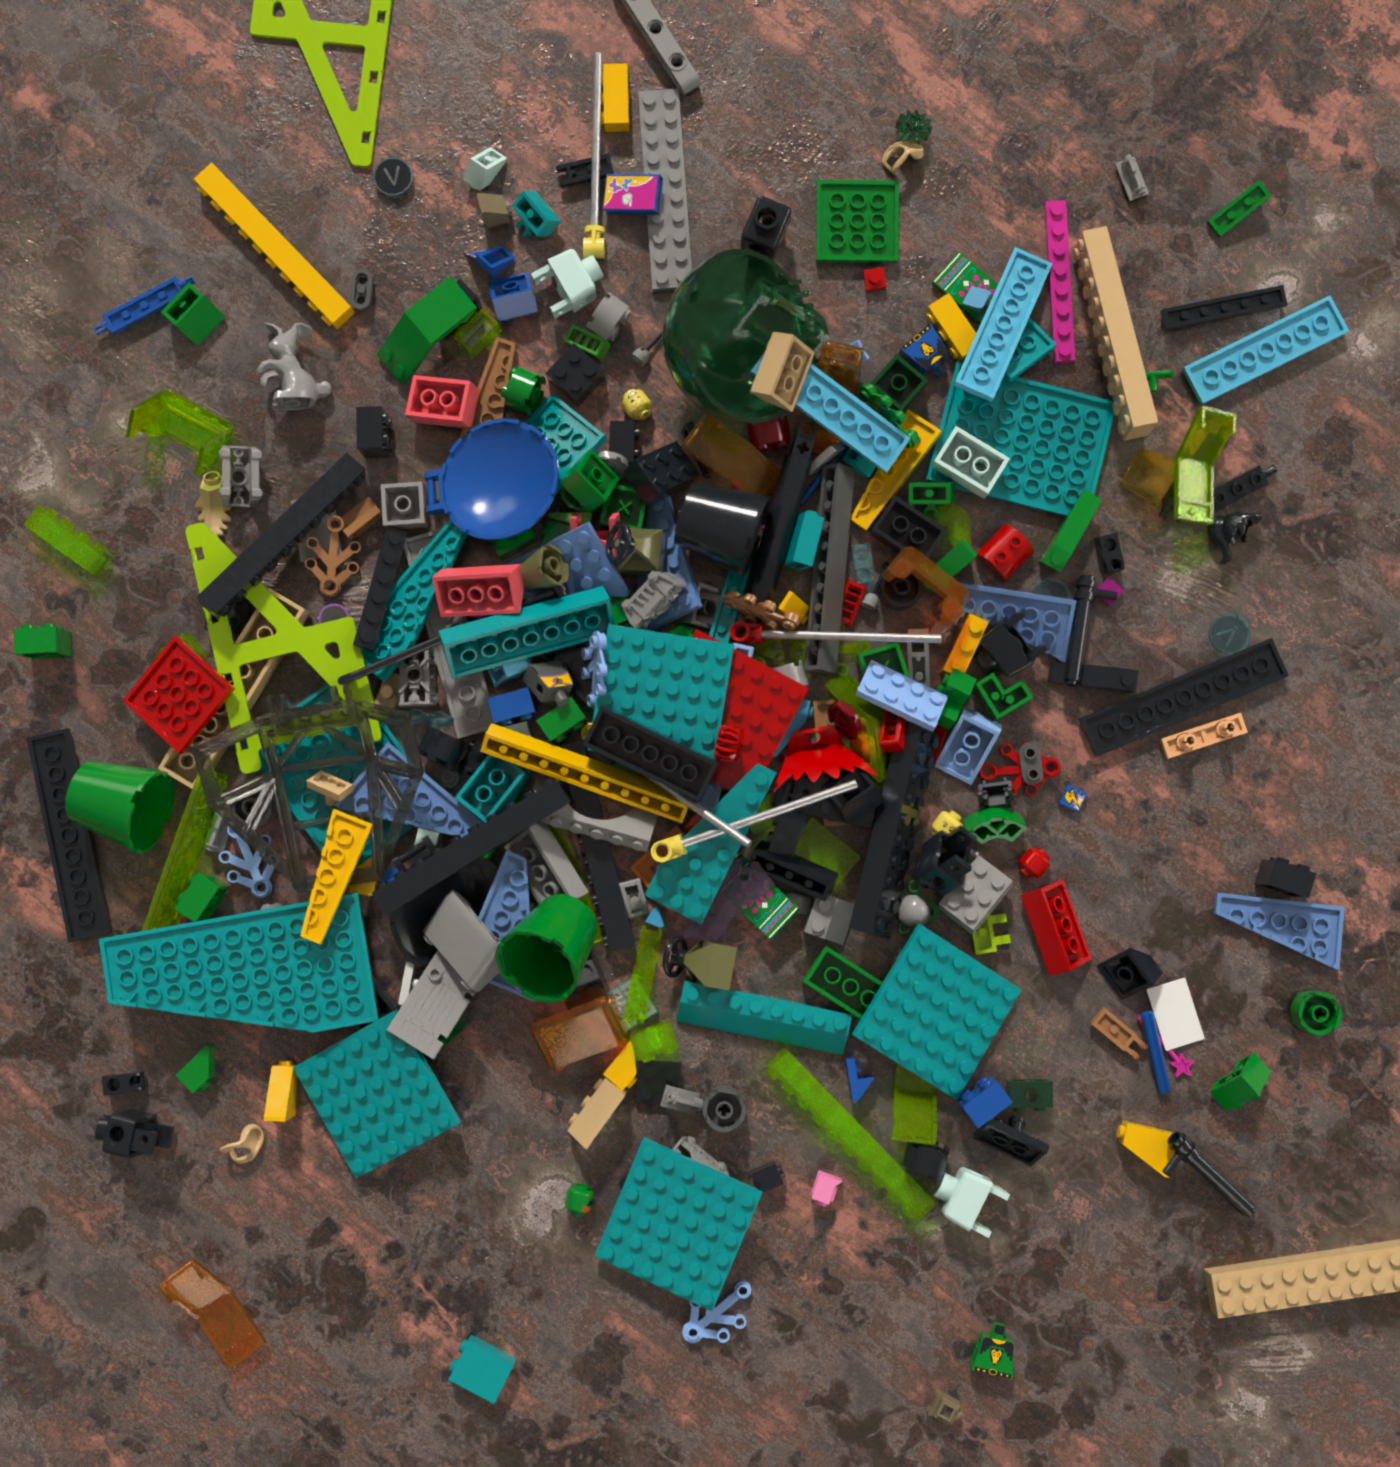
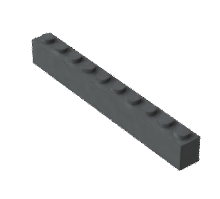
M841 463L823 465L818 516L824 517V522L814 558L807 631L840 632L855 469ZM807 640L804 670L817 674H836L839 640Z

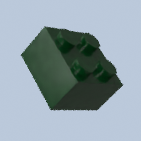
M896 353L870 384L876 388L878 394L887 395L891 398L893 404L889 408L904 412L925 388L928 379Z

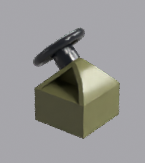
M618 522L611 528L608 534L606 556L612 564H617V570L624 575L648 576L652 571L664 572L667 535L663 530L630 528L627 523ZM620 529L618 536L613 540L616 532ZM612 548L617 549V558L613 556Z
M675 936L668 942L664 950L663 970L668 977L675 978L686 968L694 982L706 987L729 990L737 948L723 943L700 940L688 951L686 940L681 936ZM677 942L681 944L682 950L678 949ZM671 950H672L671 960H670V962H669V956H670V952H671Z

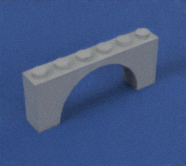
M538 773L532 790L536 792L542 788L541 784L550 778L554 781L556 778ZM567 804L539 822L549 824L555 828L567 829L576 834H585L594 839L606 840L615 845L627 846L636 851L648 852L659 815L634 807L630 812L621 817L598 820L579 814Z

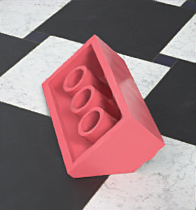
M520 564L441 569L432 577L440 617L514 614L521 612L524 581Z

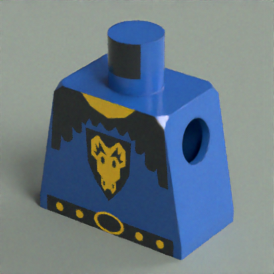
M931 323L899 350L898 355L922 375H925L932 369L940 377L948 370L942 362L948 353L947 349Z

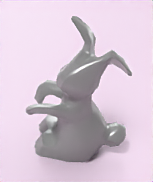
M265 322L266 328L277 335L268 344L269 353L275 360L262 361L257 371L259 374H262L267 369L272 370L264 373L260 378L262 387L267 385L268 380L280 378L282 391L274 392L271 408L274 411L312 408L317 399L328 397L332 390L331 385L326 381L316 383L313 377L301 368L295 357L296 340L310 335L312 328L303 323H295L290 330L284 333V330L278 326Z

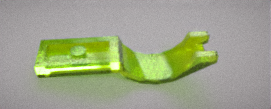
M646 925L641 927L623 1020L644 1024L663 932L661 928L655 931L646 929Z

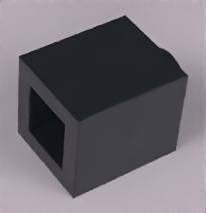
M775 1160L751 1170L757 1188L763 1192L783 1185L782 1178L786 1177L781 1164L777 1166Z

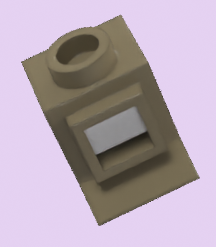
M935 1388L933 1391L935 1399L931 1406L927 1404V1413L929 1416L952 1425L953 1421L957 1422L961 1416V1405L957 1399Z

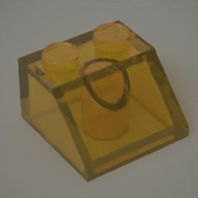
M1141 448L1119 484L1156 505L1162 500L1182 464L1165 454Z

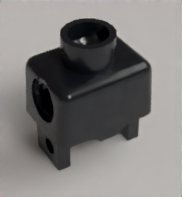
M759 196L756 199L741 235L740 247L743 251L747 252L748 257L765 264L767 260L772 261L775 259L791 221V208L764 196ZM761 217L762 222L769 224L768 226L763 225L759 222Z
M1022 608L1009 618L1004 616L983 634L981 644L984 649L976 653L980 665L987 673L991 674L1000 669L1004 676L1012 677L1033 665L1037 657L1050 649L1051 644L1046 640L1031 650L1015 628L1014 624L1026 617L1028 612L1025 608Z
M961 825L949 834L943 830L935 834L922 845L919 865L913 870L916 882L921 887L931 888L940 895H946L963 885L965 874L972 869V865L967 863V847L976 841V836ZM942 847L946 848L948 852L941 853Z
M130 1109L112 1115H102L96 1126L95 1138L103 1141V1152L130 1159L144 1153L153 1154L155 1146L170 1148L175 1127L156 1123L157 1114ZM140 1123L142 1128H137L136 1124ZM161 1130L165 1131V1137H161Z

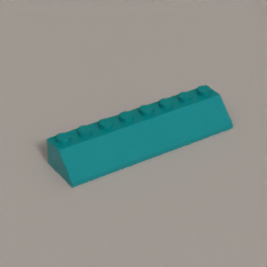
M600 586L523 607L520 613L497 614L439 630L438 632L451 678L454 679L590 641V636L593 635L594 631L607 635L608 624L614 625L610 598L604 587Z
M685 979L676 1021L843 1055L849 1035L852 1014L850 1012L731 988L723 990L706 987L692 980Z

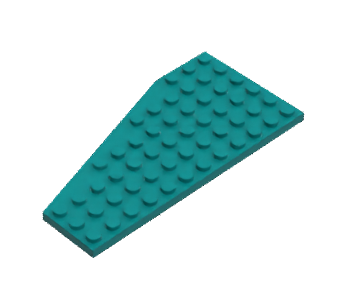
M359 893L343 895L322 945L300 937L310 901L99 939L108 1004L211 1017L313 1033L377 1021L379 1013Z

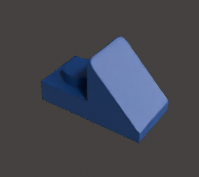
M853 1056L844 1057L851 1100L853 1103L858 1102L875 1076L858 1077L857 1074H861L859 1061H855Z

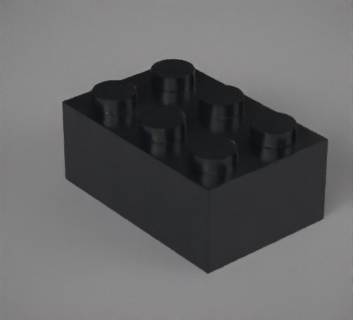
M677 441L634 459L623 472L646 506L688 488L700 475Z
M895 495L872 528L870 535L921 569L947 532V529Z

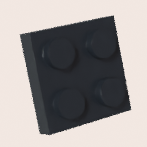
M639 1059L635 1103L661 1105L666 1085L677 1088L680 1086L681 1062Z

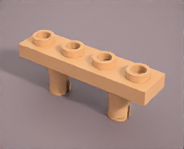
M1238 713L1159 740L1166 759L1248 733L1242 714Z

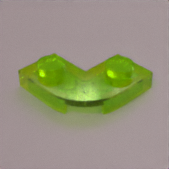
M937 504L941 512L940 518H935L933 510L929 511L930 519L941 526H949V546H957L962 540H965L970 546L971 521L968 513L962 507L956 504Z

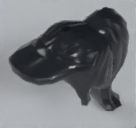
M1234 512L1225 517L1214 516L1207 525L1208 536L1223 553L1220 564L1225 565L1232 561L1230 546L1234 545L1239 536L1242 538L1241 541L1246 543V533L1249 526L1252 527L1253 524L1260 522L1263 518L1262 513Z

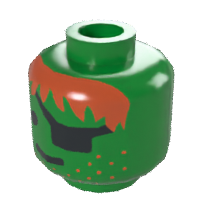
M574 1183L572 1187L567 1189L565 1207L571 1211L572 1216L583 1217L584 1213H589L592 1210L593 1190L590 1189L589 1185Z

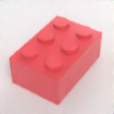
M413 375L405 415L415 423L472 429L480 389L471 381Z

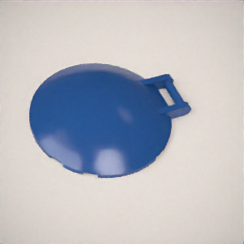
M495 419L470 429V433L462 439L459 438L449 451L450 455L441 469L424 473L425 481H427L428 505L426 506V513L428 515L446 513L453 524L464 533L478 539L493 541L512 538L534 526L551 506L559 483L558 459L550 441L534 426L516 419ZM435 481H438V482H439V501H440V503H437V504H436V486H435Z

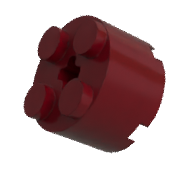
M780 415L757 419L758 424L752 425V421L746 424L750 447L754 450L755 454L765 453L768 448L773 447L775 451L783 450L792 442L787 416H784L783 419H781Z

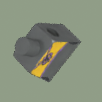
M564 661L528 665L522 680L535 696L543 703L555 701L558 707L566 706L569 703L568 696L573 687V682Z

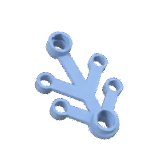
M594 631L593 635L590 636V646L584 647L581 650L583 660H591L593 657L587 667H581L580 670L583 680L591 679L592 676V692L590 695H587V705L595 709L596 696L606 695L603 676H607V666L602 650H605L607 647L606 635L599 631Z
M233 821L228 825L227 832L231 837L236 838L245 860L233 856L230 851H222L219 854V860L222 863H230L250 871L253 879L241 876L237 870L229 871L227 879L231 883L237 882L250 887L254 896L265 898L272 892L270 877L275 866L280 863V856L276 853L268 855L266 859L268 864L261 876L258 867L267 846L272 843V837L268 834L261 835L253 856L244 835L246 827L240 826V833H235L234 827L238 824ZM264 836L268 837L269 842L266 845L262 843V838ZM224 853L229 855L228 861L222 859ZM271 856H275L277 858V862L275 864H272L270 862ZM232 872L237 874L236 880L230 878ZM260 883L265 885L264 891L258 889Z
M747 1280L737 1281L734 1286V1292L714 1307L712 1312L706 1309V1315L699 1321V1308L701 1306L690 1302V1321L685 1323L682 1330L684 1339L690 1343H696L703 1337L718 1339L719 1342L726 1343L730 1338L728 1329L720 1328L719 1330L705 1327L710 1323L734 1325L738 1329L744 1328L746 1326V1317L743 1314L735 1316L722 1313L739 1299H746L750 1296V1283ZM741 1287H745L747 1289V1292L745 1294H741L739 1292V1289ZM742 1318L744 1323L739 1325L736 1323V1320ZM695 1329L697 1334L692 1336L689 1334V1331ZM721 1332L727 1333L725 1339L720 1338L719 1334Z

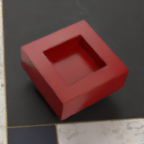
M884 267L863 270L865 292L886 290Z

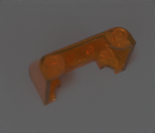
M913 546L904 547L881 576L890 582L895 578L905 580L912 573L943 598L937 606L942 613L939 622L948 628L955 623L970 599L969 590Z
M613 992L554 1015H549L546 1018L542 1017L528 1024L530 1032L549 1070L554 1069L555 1073L567 1069L566 1065L603 1051L612 1048L614 1051L625 1048V1043L630 1041Z

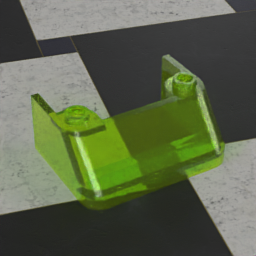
M162 390L131 409L126 438L130 439L139 432H143L152 438L161 436L164 433L198 451L195 456L197 464L194 474L199 476L216 464L220 457L219 450L222 448V445H227L232 436L234 425L176 392Z

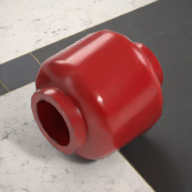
M1039 847L1036 849L1029 848L1019 859V865L1022 867L1019 871L1028 879L1031 876L1038 879L1050 867V857Z

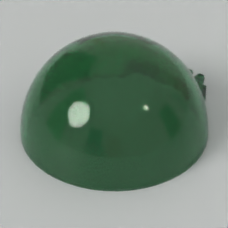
M731 249L711 256L694 267L683 278L670 298L665 312L662 327V346L670 375L679 390L690 402L709 415L733 423L753 424L768 422L787 412L785 409L761 400L751 392L755 376L750 372L766 351L773 332L793 334L813 352L823 349V345L812 344V339L818 338L820 332L810 334L805 310L814 308L813 303L803 304L802 298L811 295V291L801 292L799 284H802L801 279L793 281L769 257L747 249ZM814 354L811 364L820 363Z

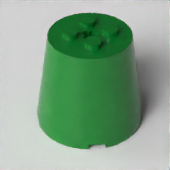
M88 761L77 770L69 784L65 799L66 814L72 822L132 852L142 854L156 845L164 833L161 829L165 820L170 821L175 803V783L173 778L167 775L168 772L162 770Z
M554 894L545 898L506 934L498 944L496 962L504 979L510 986L513 983L522 990V995L535 1001L556 1003L567 999L577 987L596 939L598 923L595 915L586 904L575 897L565 894Z

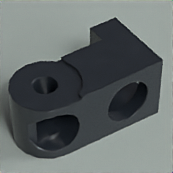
M1117 532L1095 538L1094 542L1096 547H1098L1105 573L1108 575L1124 570V560Z
M144 1071L106 1074L102 1076L103 1096L146 1089Z

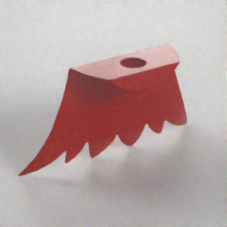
M833 725L793 731L790 737L786 757L773 792L792 775L794 780L797 781L804 772L812 782L817 781L823 770L831 777L838 779L840 767L850 772H855L853 768L855 766L874 776H879L861 757L842 742L838 731ZM810 733H819L820 740L817 743L808 741Z

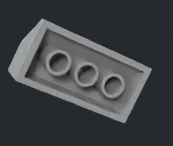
M540 822L531 826L504 847L510 852L527 858L528 887L538 904L554 894H565L581 899L589 893L546 823Z

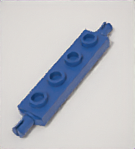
M190 276L180 281L177 277H173L103 315L104 322L93 327L95 333L99 335L109 330L116 335L163 310L189 282L192 285L196 284L194 278Z

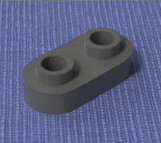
M366 269L356 270L351 280L350 303L355 310L361 312L368 310L372 304L374 280L371 273ZM361 280H367L365 284H360ZM365 299V302L359 304V300Z
M1026 743L1018 750L1021 779L1028 785H1035L1043 778L1040 749L1033 743ZM1028 749L1033 751L1032 757L1027 756L1026 752ZM1031 770L1036 772L1035 778L1030 777L1029 773Z

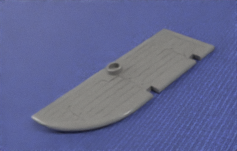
M437 950L386 1031L434 1060L443 1046V1043L437 1040L438 1037L442 1035L448 1038L470 1003L469 1000L464 998L465 994L468 993L474 996L477 991L473 989L469 991L463 986L461 976Z

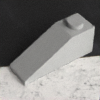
M929 628L908 629L907 634H929ZM907 642L908 673L910 678L931 688L930 643Z

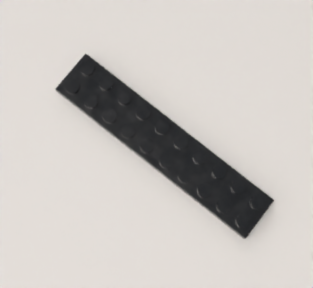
M1270 638L1078 720L1094 756L1098 757L1286 678L1289 674L1273 639Z
M66 728L28 737L26 739L68 943L113 933L92 831L72 822L67 817L65 810V799L69 784L79 769L71 730Z

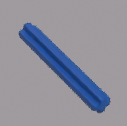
M1144 1011L1141 1013L1158 1092L1167 1094L1171 1092L1154 1013L1152 1011Z

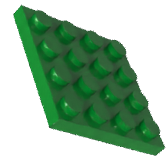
M817 180L816 263H898L899 181Z

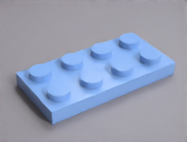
M873 660L870 661L855 694L932 732L936 728L948 698L947 695Z

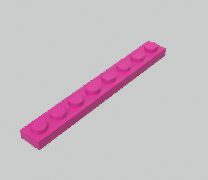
M1066 200L1045 201L1047 261L1053 263L1048 273L1052 340L1057 344L1055 350L1052 351L1053 364L1074 363L1075 346Z

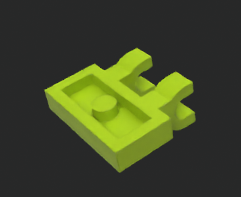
M1006 913L990 914L974 935H972L975 955L997 952L996 945L1011 943L1009 934L994 936L992 924L1007 922Z

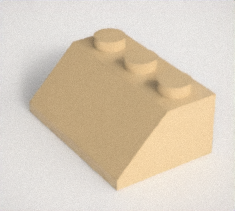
M773 332L753 381L751 392L763 401L793 412L815 352L793 334Z
M607 1077L604 1080L599 1078L593 1087L596 1090L591 1097L586 1096L580 1105L583 1107L579 1114L574 1113L568 1121L570 1127L567 1131L586 1150L627 1092L626 1089L622 1091Z

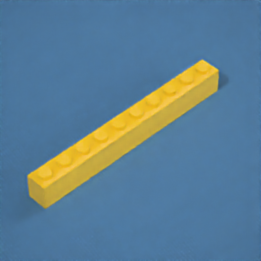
M212 162L194 178L198 184L196 189L204 197L208 195L212 199L210 201L211 205L218 212L222 210L226 214L223 217L231 226L236 224L240 228L238 233L245 240L249 238L253 242L251 246L259 255L264 253L267 256L266 262L273 269L277 267L281 271L279 275L287 284L291 281L295 285L293 290L301 298L305 296L309 300L307 304L314 312L319 310L322 313L321 319L329 327L333 325L336 329H339L355 314L351 306Z
M491 723L485 734L480 752L683 823L688 807L645 777Z

